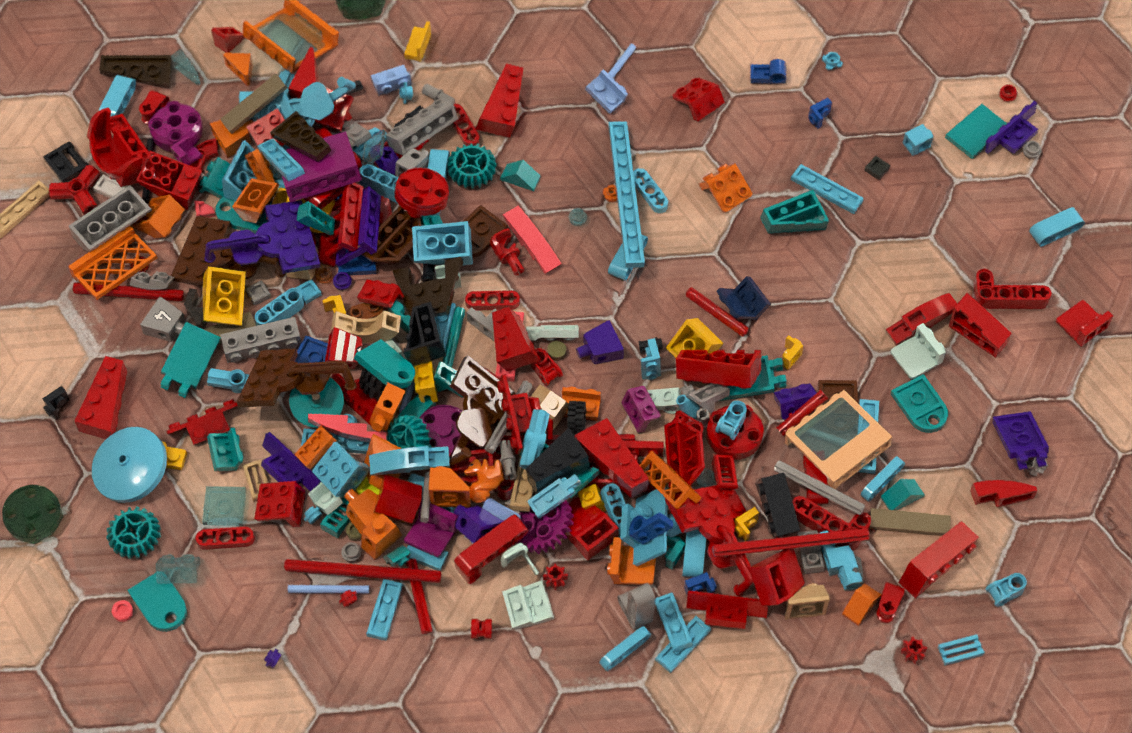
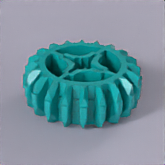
M463 143L462 148L457 147L456 152L452 151L451 156L448 158V174L452 177L453 182H457L458 186L464 184L465 189L468 186H471L472 189H474V186L481 188V184L487 185L488 180L492 181L493 175L496 173L495 156L492 155L490 149L486 150L485 145L480 148L479 143L476 146H473L472 143L466 146ZM486 164L485 168L481 170L482 165Z
M403 415L397 417L390 423V427L387 429V441L402 449L422 446L432 447L429 444V441L432 439L428 435L430 430H426L427 424L423 423V420L417 418V416Z
M137 506L132 511L128 507L127 512L120 511V516L114 514L115 521H109L110 527L106 530L108 533L106 538L114 553H119L122 558L127 555L130 560L133 555L139 559L140 554L143 553L147 556V550L153 551V545H158V538H161L159 532L161 527L158 524V519L154 517L152 512L148 513L145 508L140 511ZM131 528L136 533L137 537H135V535L132 534Z

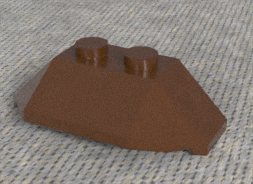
M399 206L378 229L377 252L370 254L366 251L361 255L371 262L399 263L413 248L412 227L421 226V218L411 217L406 210Z

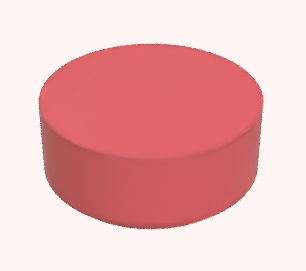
M121 600L113 605L112 614L117 621L125 622L132 617L133 608L128 601Z

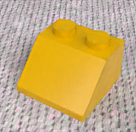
M698 318L686 319L666 346V349L676 358L681 350H707L708 353L719 350L723 342Z

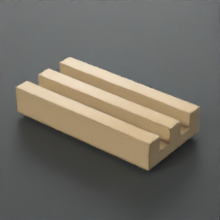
M262 460L242 465L253 502L257 501L258 493L255 494L248 468H252L259 492L260 481L255 466L259 465L263 481L268 483L265 470L261 466Z

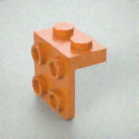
M736 163L721 165L717 168L718 172L707 174L703 177L704 181L699 183L702 190L710 189L723 212H728L752 196V191Z
M614 537L613 545H610L609 554L612 557L611 563H608L607 573L611 576L613 583L629 585L649 583V585H652L654 583L656 558L635 566L633 564L634 548L625 546L620 537Z

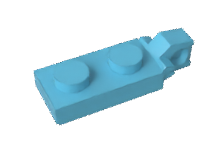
M576 474L569 479H566V477L559 478L527 502L540 519L575 493L574 489L582 484Z

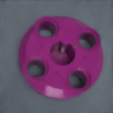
M178 101L167 103L165 107L158 110L152 116L148 123L150 134L155 144L169 152H172V145L187 135L191 138L194 146L200 140L203 133V124L198 111L189 105L180 104Z
M438 405L422 414L419 419H422L423 423L427 424L426 430H430L428 434L432 438L429 441L430 445L435 447L448 446L449 453L452 452L460 436L454 420L458 419L462 410L451 405ZM430 420H431V421H434V422L431 423V424L426 423L427 421H430ZM468 441L466 445L467 448L470 447L471 441Z

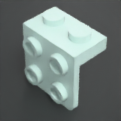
M924 323L917 326L915 336L891 349V355L910 379H915L943 363L946 353L943 344L935 339L932 330L927 328Z

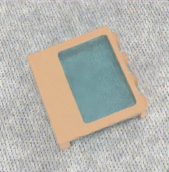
M845 390L839 394H834L829 402L818 406L813 414L805 416L797 426L790 427L785 435V444L788 446L793 443L828 478V486L834 489L888 449L892 441V436Z

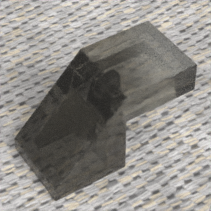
M190 288L184 302L187 315L195 326L205 329L207 322L203 321V308L197 307L200 300L196 289Z

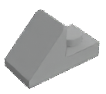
M471 307L466 312L467 322L495 342L492 312L485 317L481 311H476Z
M710 383L689 393L688 398L712 413L715 411V402L729 396L730 389L720 384Z

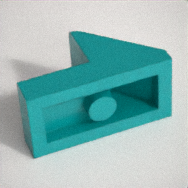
M442 361L438 363L434 376L437 391L441 392L448 389L463 397L450 387L457 371Z

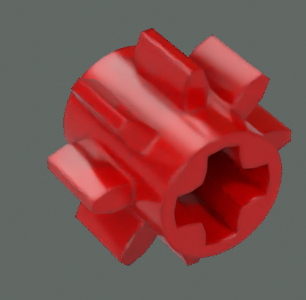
M555 563L551 568L546 567L547 574H543V580H548L546 587L551 586L554 590H557L560 586L565 587L564 580L568 579V574H563L565 571L564 566L560 568Z
M912 637L909 642L904 640L903 646L905 648H902L900 653L905 654V661L910 660L916 664L918 659L924 660L925 655L923 653L926 652L927 647L922 645V639L917 640Z

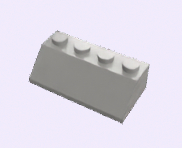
M129 185L70 224L69 229L73 238L82 249L91 252L152 210Z

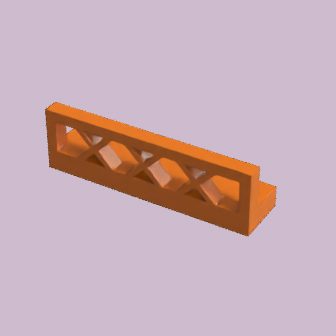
M653 451L639 464L649 478V482L675 508L678 509L688 497L696 504L702 498ZM652 462L651 470L644 471V469ZM657 473H661V479L655 480ZM671 482L670 489L665 490V484ZM682 491L683 493L675 501V493Z

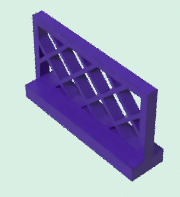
M369 186L363 189L358 240V246L360 247L354 252L345 248L338 251L336 254V265L339 267L366 251L370 254L377 252L381 195Z

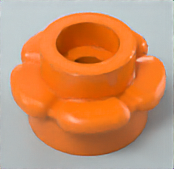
M608 185L607 188L603 189V194L607 201H617L615 185Z

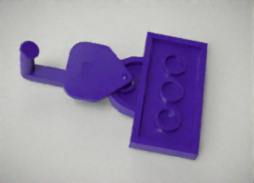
M302 200L266 205L264 210L268 222L262 224L256 234L250 230L235 231L227 239L208 242L205 248L204 259L207 263L215 261L214 251L231 248L235 262L240 265L257 263L262 255L279 258L283 274L320 268V261L310 227L297 221L298 207L303 204Z

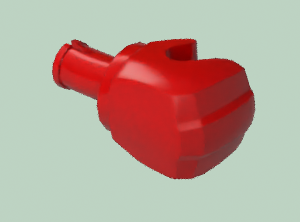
M507 228L494 234L490 240V245L497 259L502 264L508 263L514 275L518 276V271L522 274L525 269L517 258L520 255V251L516 248V243H513L509 249H506L507 244L511 241V232Z

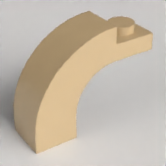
M336 311L333 314L331 331L334 327L362 338V343H375L380 339L387 341L399 333L401 316L383 311L377 317L361 319Z

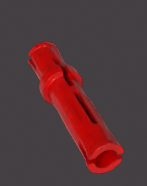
M820 389L819 392L793 414L790 413L789 417L776 428L785 436L790 427L798 425L805 416L811 414L818 406L828 400V397Z

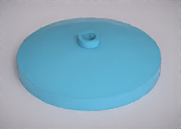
M128 427L113 433L101 444L93 459L92 479L96 488L108 499L119 503L134 502L145 497L156 488L165 473L167 465L165 446L153 432L142 427Z

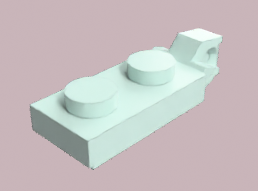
M578 325L526 327L527 335L533 341H536L538 338H544L545 340H555L556 338L574 340L579 338Z

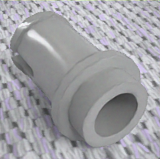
M701 408L697 411V418L695 420L700 421L704 429H706L709 421L708 410L705 411V408Z

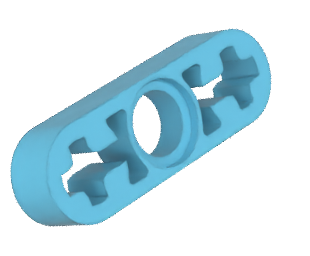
M641 168L634 170L635 187L651 209L656 213L666 212L668 209V199L649 173ZM647 188H653L655 192L653 194H648L645 192V190Z
M896 456L863 489L860 495L868 502L871 501L901 471L905 462Z
M610 483L602 488L601 498L609 518L619 528V537H621V523L618 524L617 522L621 520V517H617L613 509L615 506L622 509V506L626 505L620 488L616 484ZM609 490L614 491V494L612 496L607 495V492ZM618 500V502L610 504L612 501Z
M645 626L640 627L603 656L599 662L606 671L611 670L650 638L651 633Z

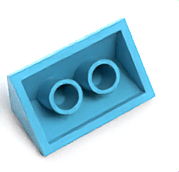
M245 140L241 143L222 179L224 198L237 200L250 179H256L245 158V155L255 149Z

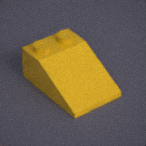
M208 266L203 277V321L242 326L246 272Z

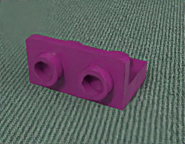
M645 386L627 390L621 403L637 433L645 432L649 422L659 419L661 415Z

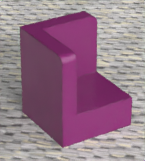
M188 135L171 146L174 158L181 163L190 165L202 157L201 153L193 146L192 140Z

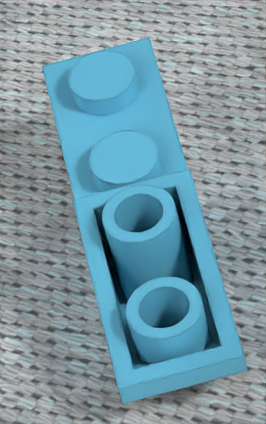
M428 446L412 447L369 455L370 475L410 473L412 470H425L437 466L450 468L448 446L428 448Z

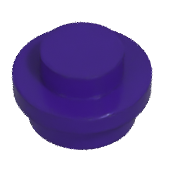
M339 272L333 278V285L338 290H346L352 284L350 275L345 272Z
M275 649L274 652L270 650L266 655L264 661L267 662L265 665L267 668L269 666L274 668L282 656L278 649Z

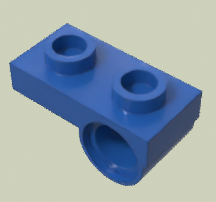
M774 59L770 61L769 65L750 64V83L786 84L785 61Z
M661 512L648 519L638 515L630 523L629 536L643 545L672 529L673 521Z

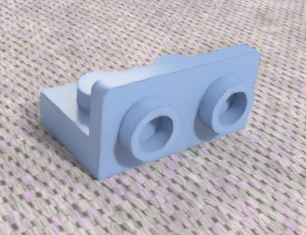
M404 65L371 75V80L378 96L403 88L404 82H407V86L412 85L411 75L407 72Z
M602 70L599 76L585 88L609 114L618 108L628 96L626 89L619 85L613 76L605 70Z

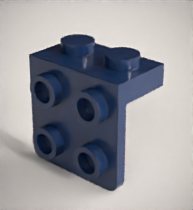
M746 276L735 289L719 288L717 290L719 299L726 304L734 318L757 320L771 305L750 276Z

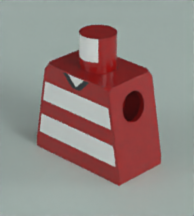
M334 327L329 334L325 362L344 361L348 364L349 369H355L358 362L354 360L357 352L362 350V338Z

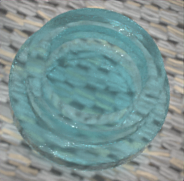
M575 208L569 213V222L572 225L581 226L587 221V214L581 208Z
M705 468L696 482L700 487H709L713 485L715 476L710 469Z

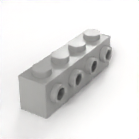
M442 99L435 100L433 104L420 110L415 116L406 119L404 123L394 127L385 135L389 147L394 152L405 155L410 149H414L458 120L454 105Z
M295 317L220 334L227 363L239 362L250 357L256 358L264 350L294 349L301 345Z

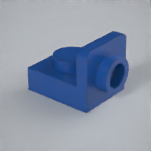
M829 98L810 106L809 121L818 129L822 127L823 118L831 111L832 102Z
M707 572L685 580L684 583L686 594H688V591L702 592L704 588H706L708 593L715 594V589H717L714 579L710 578Z

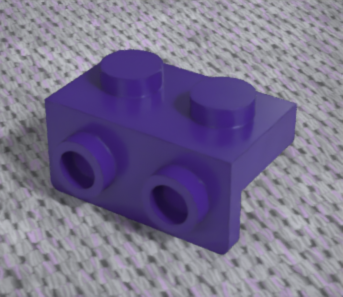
M810 383L774 392V399L780 407L783 420L787 419L790 413L793 414L816 394Z

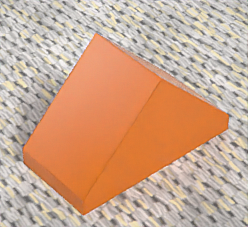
M224 53L225 65L243 83L249 86L253 68L251 53Z
M864 583L854 592L842 615L859 626L882 594Z

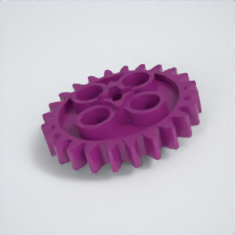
M565 500L540 519L531 507L530 512L521 511L518 513L521 516L520 520L529 531L517 544L522 543L528 547L530 553L536 551L538 554H540L541 550L547 553L548 547L554 550V544L556 543L561 545L560 539H567L565 532H571L568 526L573 525L570 519L574 515L571 513L572 508L569 506V503Z

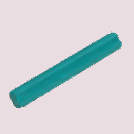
M463 307L455 308L445 348L446 356L443 357L442 361L451 368L465 316V309Z

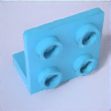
M334 442L312 472L334 496L344 498L350 489L356 490L370 472V467L365 463L355 461L338 442Z

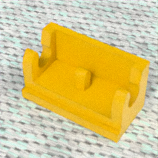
M432 361L414 366L415 391L419 394L420 401L424 403V396L430 395L432 402H438Z

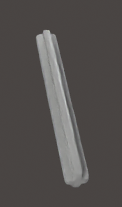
M523 381L516 394H528L532 384L528 381ZM506 412L485 446V451L490 454L494 453L508 430L506 426Z
M782 461L776 463L774 471L779 474L785 473L787 478L858 515H861L864 511L865 505Z

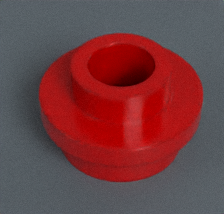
M1007 84L1000 89L999 96L1002 100L1011 102L1016 99L1017 90L1013 85Z
M351 590L344 592L340 595L339 604L346 608L358 600L357 592H351Z

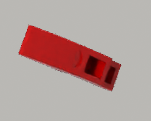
M950 293L936 297L901 316L902 319L887 328L886 333L897 346L913 337L917 326L922 323L926 327L931 328L951 315L958 303Z

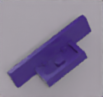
M1033 101L1031 104L1025 105L1018 115H1014L1008 124L1002 125L994 136L991 135L986 140L985 152L989 154L1000 144L1015 154L1038 133V128L1027 120L1035 114L1037 102Z
M271 432L266 433L262 446L272 456L262 460L261 466L278 482L296 481L298 484L302 483L309 491H312L321 483L318 477L284 446Z

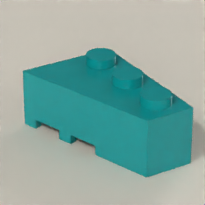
M814 190L763 209L760 217L768 234L826 230L829 219Z

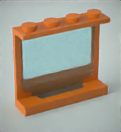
M284 0L283 9L254 26L247 21L243 22V36L291 73L299 69L310 47L314 48L316 59L338 45L339 32L297 0Z

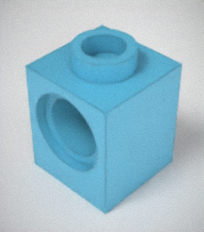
M922 124L905 133L903 144L914 156L931 147L933 134Z

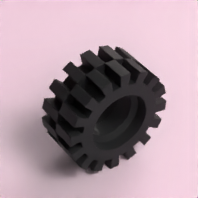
M569 401L567 429L569 428L573 435H576L585 430L586 402Z

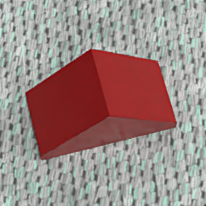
M212 27L211 30L214 45L225 53H230L245 38L243 33L234 27Z

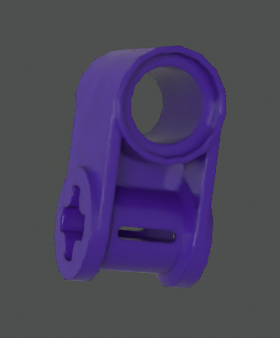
M388 146L374 147L372 158L378 167L395 175L396 162L399 158L394 150Z

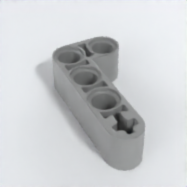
M649 583L617 596L619 605L633 630L653 621L655 595Z

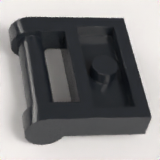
M67 142L43 156L44 161L61 183L69 182L79 176L85 166L89 165L76 152L75 146L71 142ZM65 153L70 154V156L78 164L77 167L74 168V166L64 155Z

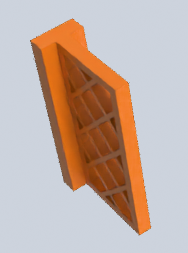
M128 226L68 267L72 277L79 281L98 300L156 260L157 255L135 234L134 229ZM136 241L138 243L137 248H128L133 242ZM117 253H123L122 259L113 258V256ZM127 253H136L135 259H126ZM140 253H148L150 255L146 259H139ZM102 263H108L107 269H98V266ZM112 263H121L120 269H111ZM125 264H134L132 269L124 270ZM88 273L93 274L92 280L83 279L82 277ZM96 274H106L105 280H95ZM110 274H119L116 280H109ZM94 285H104L103 289L97 293L93 290Z

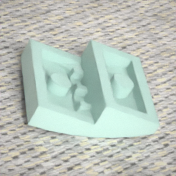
M542 580L525 587L518 585L502 591L513 629L529 627L554 619L546 587Z

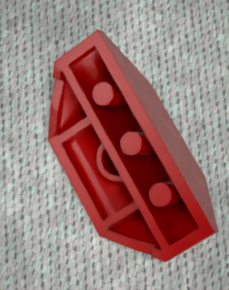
M678 418L664 425L667 464L691 486L705 469L702 432Z

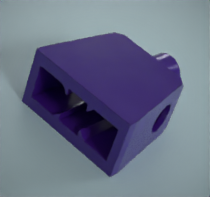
M610 320L586 332L583 335L584 345L576 348L579 359L590 356L593 364L624 358V348Z
M458 505L454 510V514L458 515L455 527L472 543H475L503 522L502 519L480 506L465 508L462 505Z

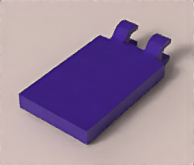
M1031 411L993 417L992 423L1009 458H1016L1019 470L1027 469L1025 461L1036 457L1038 467L1047 466L1045 458H1047L1049 446Z

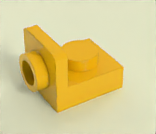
M341 295L329 296L322 300L325 312L333 310V313L337 311L346 314Z
M788 335L785 340V347L787 349L782 355L783 367L787 370L793 366L803 352L802 343Z
M163 442L167 453L166 468L182 470L187 451L167 447L166 442Z
M596 484L578 492L584 509L595 505L603 512L607 511L601 498V490Z
M755 507L735 519V533L739 538L742 537L745 542L750 537L748 529L755 526L758 522L759 512Z

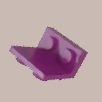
M421 502L419 505V517L404 538V543L439 558L457 531L455 524L458 515L430 503L429 520L423 523L420 521Z

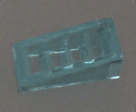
M179 49L171 55L173 67L193 83L200 85L199 73L185 53Z

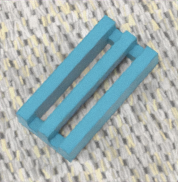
M978 635L939 644L938 649L944 665L983 656L984 650L978 641ZM974 642L973 644H969V645H966V646H962V647H958V648H954V649H951V650L944 651L945 649H949V648H953V647H956V646H960V645H964V644H968V643ZM975 648H976V650H977V651H974V652H970V653H966V654H963V655L951 657V658H948V659H947V657H946V656H948V655H952V654H956V653H961V652H964V651H967V650H971V649H975Z

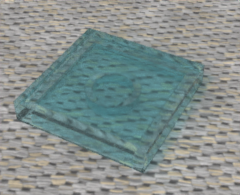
M206 486L203 525L243 526L246 487Z

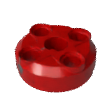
M412 168L399 176L395 185L394 196L399 206L406 210L411 217L420 218L436 214L446 208L449 187L445 178L436 171L427 168Z
M746 405L747 418H745L734 440L722 432H715L717 426L715 422H719L729 406L712 412L707 424L706 434L708 443L718 455H733L734 460H741L750 457L758 450L762 443L764 428L761 419L753 412L749 405Z

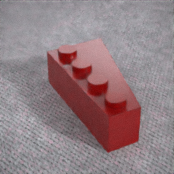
M506 63L475 130L510 138L515 127L523 67Z
M681 350L676 357V379H682L686 382L698 381L703 384L714 383L721 386H737L742 389L751 388L761 372V350H754V353H745V350H737V353H726L725 350H717L712 353H708L707 350Z

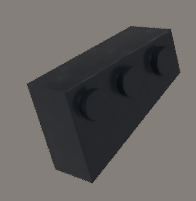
M428 302L413 307L409 322L410 330L406 337L407 344L403 353L406 360L414 367L445 357L446 353L432 303Z
M568 428L526 468L528 482L536 494H538L559 478L566 477V479H569L574 474L579 475L589 470V458Z
M785 473L758 480L755 484L762 502L763 512L768 520L767 527L769 533L773 534L774 538L800 531Z

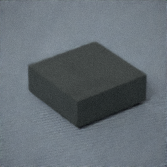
M875 156L867 164L864 171L880 180L890 169V164Z

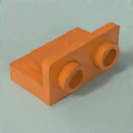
M258 149L245 155L256 179L275 182L274 179L277 178L268 160Z
M572 386L562 388L563 400L568 404L569 401L586 402V420L598 421L601 392L594 389H578Z
M320 425L294 455L311 470L337 440Z

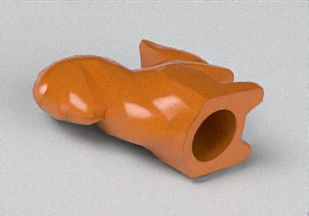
M475 459L471 462L468 469L464 471L466 476H478V481L469 486L470 499L475 503L486 501L490 496L489 492L495 490L504 481L499 459L495 461L493 466H489L486 459L483 460V465H481L479 460Z

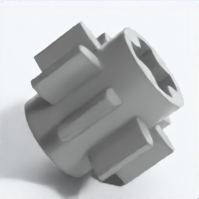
M1036 457L1025 461L1028 468L1023 470L1029 472L1030 475L1037 476V473L1044 474L1047 466L1038 467Z

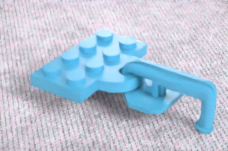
M339 77L337 80L339 88L328 93L322 83L314 82L304 88L301 99L293 98L291 100L286 92L283 91L260 110L256 116L260 119L273 110L278 109L283 118L286 119L297 111L306 120L307 124L312 127L315 119L322 120L329 116L334 110L333 102L355 89L356 84L349 79ZM287 145L281 146L284 150L291 148Z

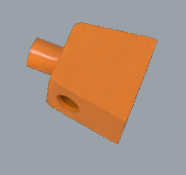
M252 119L243 124L233 134L228 131L221 120L210 123L212 134L217 138V142L227 158L237 153L244 140L248 144L251 143L247 126L254 123Z
M387 383L369 421L373 430L386 431L389 428L400 406L405 390ZM387 401L392 403L391 408L385 406Z
M350 489L344 496L349 501L346 515L362 535L363 530L381 515L374 513L378 495L370 489H366L360 495L353 489Z
M381 514L363 530L361 548L376 560L402 536V533L389 518Z

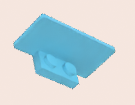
M657 489L636 499V505L645 503L651 508L652 516L659 512L666 517L668 516V505L665 497ZM630 504L622 506L620 539L634 548L633 564L639 566L665 554L667 532L643 545L629 536L630 523L635 518L633 514L635 508Z

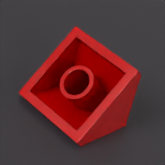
M384 474L374 513L384 514L387 517L412 524L422 499V486Z

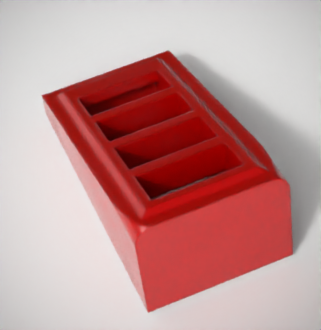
M714 454L711 463L718 488L738 489L733 455Z

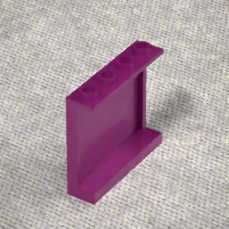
M346 131L323 138L330 146L331 152L319 162L293 148L285 150L305 172V174L289 182L282 176L290 202L362 180Z

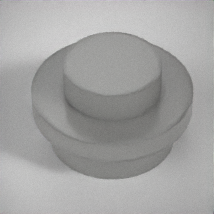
M1036 141L1027 142L1023 147L1024 155L1028 158L1040 156V144Z
M349 542L343 546L341 554L344 560L355 562L361 557L362 551L358 544Z

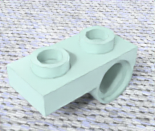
M679 387L647 390L657 410H663L669 414H675L676 411H680L679 405L676 403L677 397L682 394Z

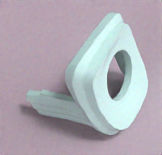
M522 543L513 546L501 557V566L505 568L513 559L523 555L535 575L539 574V571L527 554L528 547Z

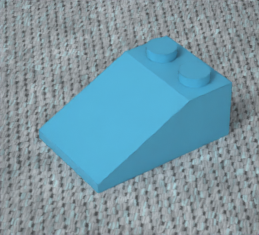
M468 221L412 227L414 263L444 265L446 259L461 257L463 265L473 264L471 229Z

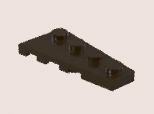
M101 55L99 70L100 74L114 77L120 75L135 79L138 82L170 88L173 58L172 55Z
M297 111L270 132L272 138L317 162L331 152L330 146L307 124L306 120Z

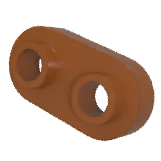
M361 303L350 307L346 315L370 319L380 315L384 308L383 306Z

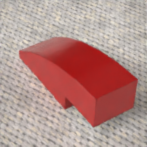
M987 480L973 483L970 492L975 505L994 501L996 507L1034 499L1037 487L1015 481Z

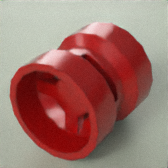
M471 619V639H478L479 637L492 639V619H485L484 621Z

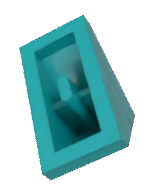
M520 160L507 164L500 180L534 192L541 175L527 162Z
M900 479L881 495V499L888 510L901 509L925 497L915 479Z

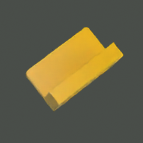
M426 21L424 28L414 26L404 58L422 61L431 36L430 22Z

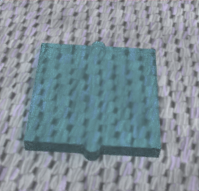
M384 129L376 135L374 134L372 138L365 142L362 166L374 164L377 159L383 156L386 134Z

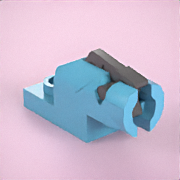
M835 544L821 545L829 576L837 575L845 591L856 590L862 586L864 577L861 558L854 556L849 546L835 548Z

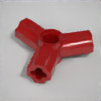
M89 164L85 166L76 179L70 182L50 183V199H73L83 215L87 214L97 207L89 193V189L101 175L100 171Z

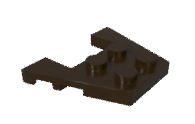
M461 257L445 260V278L412 284L411 269L409 267L393 270L397 285L404 295L403 300L409 316H411L413 307L428 302L432 303L437 317L449 314L455 293L453 290L456 281L459 279L460 266L463 265Z

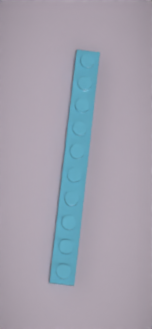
M627 121L609 122L608 127L625 268L644 267L645 260Z

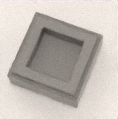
M262 280L245 288L247 295L254 305L271 298V294Z

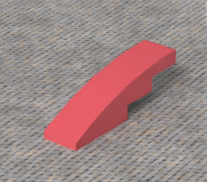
M519 206L502 215L521 246H525L532 259L537 261L544 274L562 264L540 231Z
M308 414L309 423L317 427L321 425L330 433L369 443L373 434L386 440L387 432L367 431V424L348 423V415Z

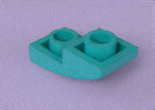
M395 300L393 306L388 308V311L401 316L400 328L409 334L411 316L405 315L403 304Z
M418 394L408 403L398 417L414 415L420 418L428 409L435 407L436 402H432L431 397L426 395L424 396L425 402L423 403L420 401Z
M400 546L383 556V559L387 564L390 563L392 567L395 565L400 567L409 561L408 557H410L411 552L405 546Z

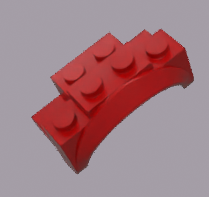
M109 107L104 108L94 114L89 123L87 138L89 139L92 158L95 164L110 179H115L120 187L136 184V179L149 152L123 114L111 116Z

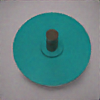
M329 377L325 388L317 394L302 395L296 388L292 389L289 396V405L293 416L300 423L308 427L319 428L308 422V414L340 415L344 405V396L338 383Z

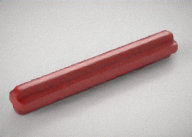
M693 287L687 290V298L740 336L744 337L747 334L749 328Z
M409 559L406 562L407 568L419 569L416 559ZM410 581L422 634L431 633L432 626L422 582Z

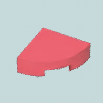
M194 201L196 216L216 217L212 206L203 201Z

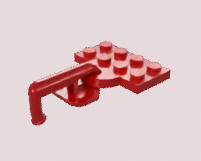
M717 485L695 489L702 497L697 504L688 497L678 509L665 498L682 533L699 530L710 541L707 553L716 567L720 569L733 566L738 567L744 580L740 585H735L733 591L735 595L742 596L754 583L749 570L751 565L746 554L714 557L712 551L714 545L738 543L734 535V521L747 511L735 489L718 488ZM683 492L676 493L674 500L676 501Z

